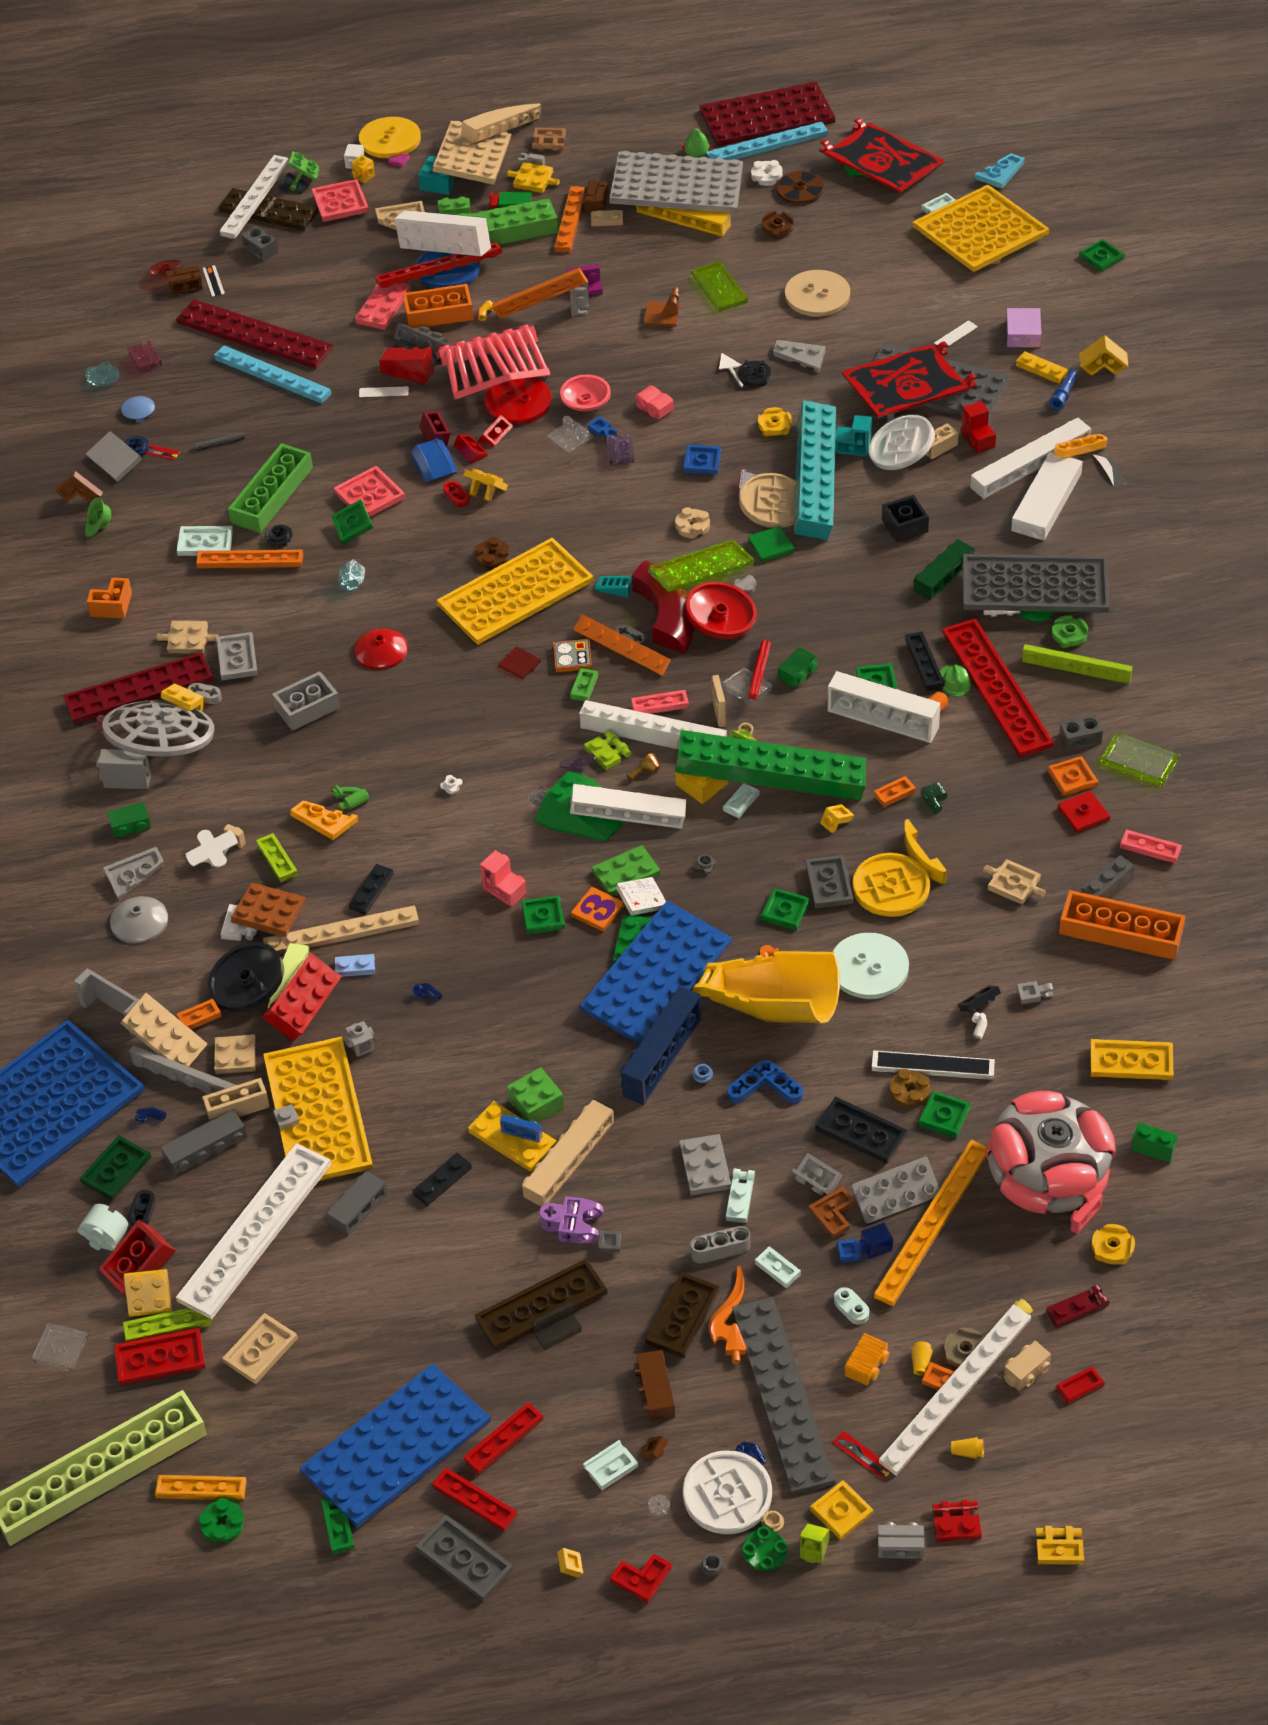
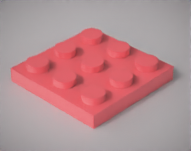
M358 179L312 188V194L323 222L369 212Z
M377 466L333 488L334 493L347 506L361 499L370 517L405 499V493Z

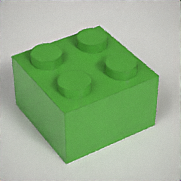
M541 1067L507 1086L508 1101L526 1121L539 1123L564 1109L563 1093Z

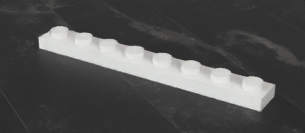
M277 155L271 158L221 228V236L233 239L238 236L288 165V158Z

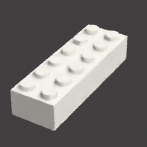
M406 210L395 218L400 248L482 256L491 249L486 218Z
M836 671L828 685V712L929 743L932 742L939 729L940 703L934 700Z

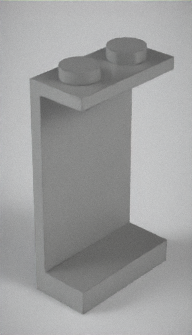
M88 968L74 980L80 1005L84 1008H87L96 999H99L126 1017L139 1001L138 998ZM129 1031L130 1036L134 1037L135 1035Z

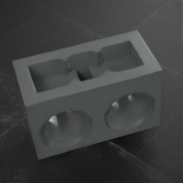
M257 226L241 234L243 248L262 261L278 253L277 240Z
M1096 715L1060 723L1059 737L1066 751L1101 744L1103 729Z

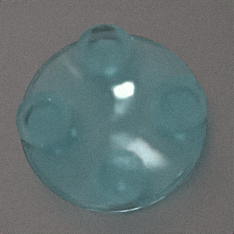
M108 361L86 369L87 380L97 386L110 385L116 382L120 376L119 370L111 366V363Z

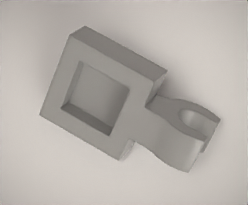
M521 153V158H518V164L522 165L523 162L545 166V156L532 153L528 156L526 153Z
M1037 981L1017 984L1021 1004L1040 1002L1041 997L1045 999L1053 998L1052 983L1039 986Z

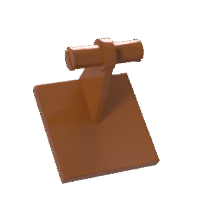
M672 288V293L667 302H647L644 325L677 326L680 303H678L680 297L678 294L679 288Z

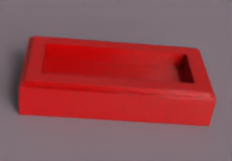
M1091 1366L1057 1384L1056 1390L1066 1404L1069 1405L1104 1387L1105 1382L1095 1368Z

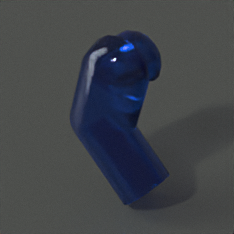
M429 983L416 984L412 988L413 993L418 997L430 996L436 1002L442 998V993Z
M744 1441L736 1446V1452L752 1456L761 1465L767 1462L757 1444Z

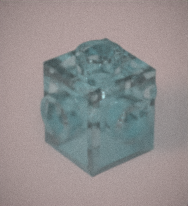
M353 559L348 563H343L339 569L340 574L337 582L351 592L363 583L366 569Z

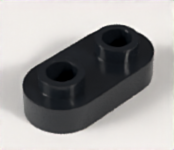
M141 1190L134 1196L128 1214L129 1223L132 1227L139 1219H142L140 1221L146 1224L150 1222L156 1204L155 1196L150 1190Z

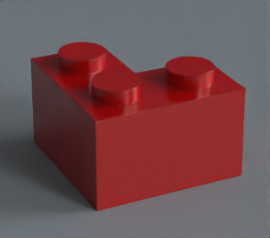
M979 401L963 406V414L961 415L962 427L960 431L962 436L968 440L970 447H973L977 453L995 448L996 433L988 424L989 410L984 403Z

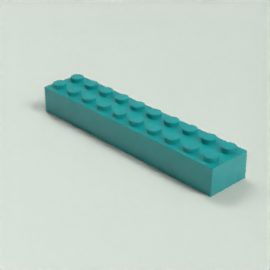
M805 400L802 401L797 422L794 534L828 540L833 528L836 407Z

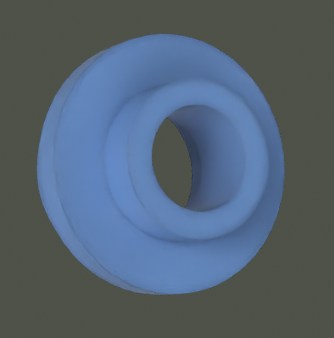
M699 1064L693 1070V1079L698 1083H707L713 1077L712 1069L706 1064Z

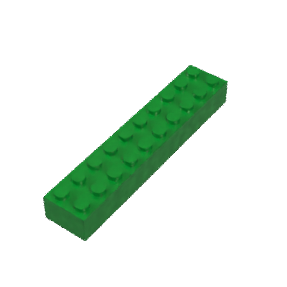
M681 730L677 743L675 773L861 801L865 789L866 758Z

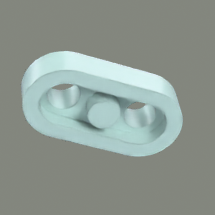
M840 1288L835 1292V1306L853 1324L861 1325L868 1321L869 1307L853 1290Z

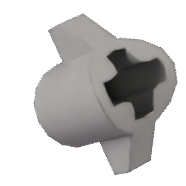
M747 575L743 579H736L734 586L740 588L745 593H753L756 591L757 582L753 576Z

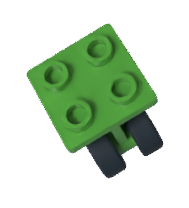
M292 151L288 165L299 172L296 177L288 172L280 185V189L285 192L291 189L294 191V194H303L307 183L303 180L299 181V179L304 174L315 181L318 176L319 166L314 161L305 159L302 154Z

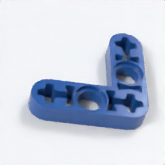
M770 1060L758 1062L731 1083L727 1089L728 1099L733 1103L744 1101L765 1083L789 1103L797 1104L803 1099L802 1086ZM753 1078L757 1082L755 1084H748L746 1080ZM776 1079H783L785 1083L778 1085L774 1081Z

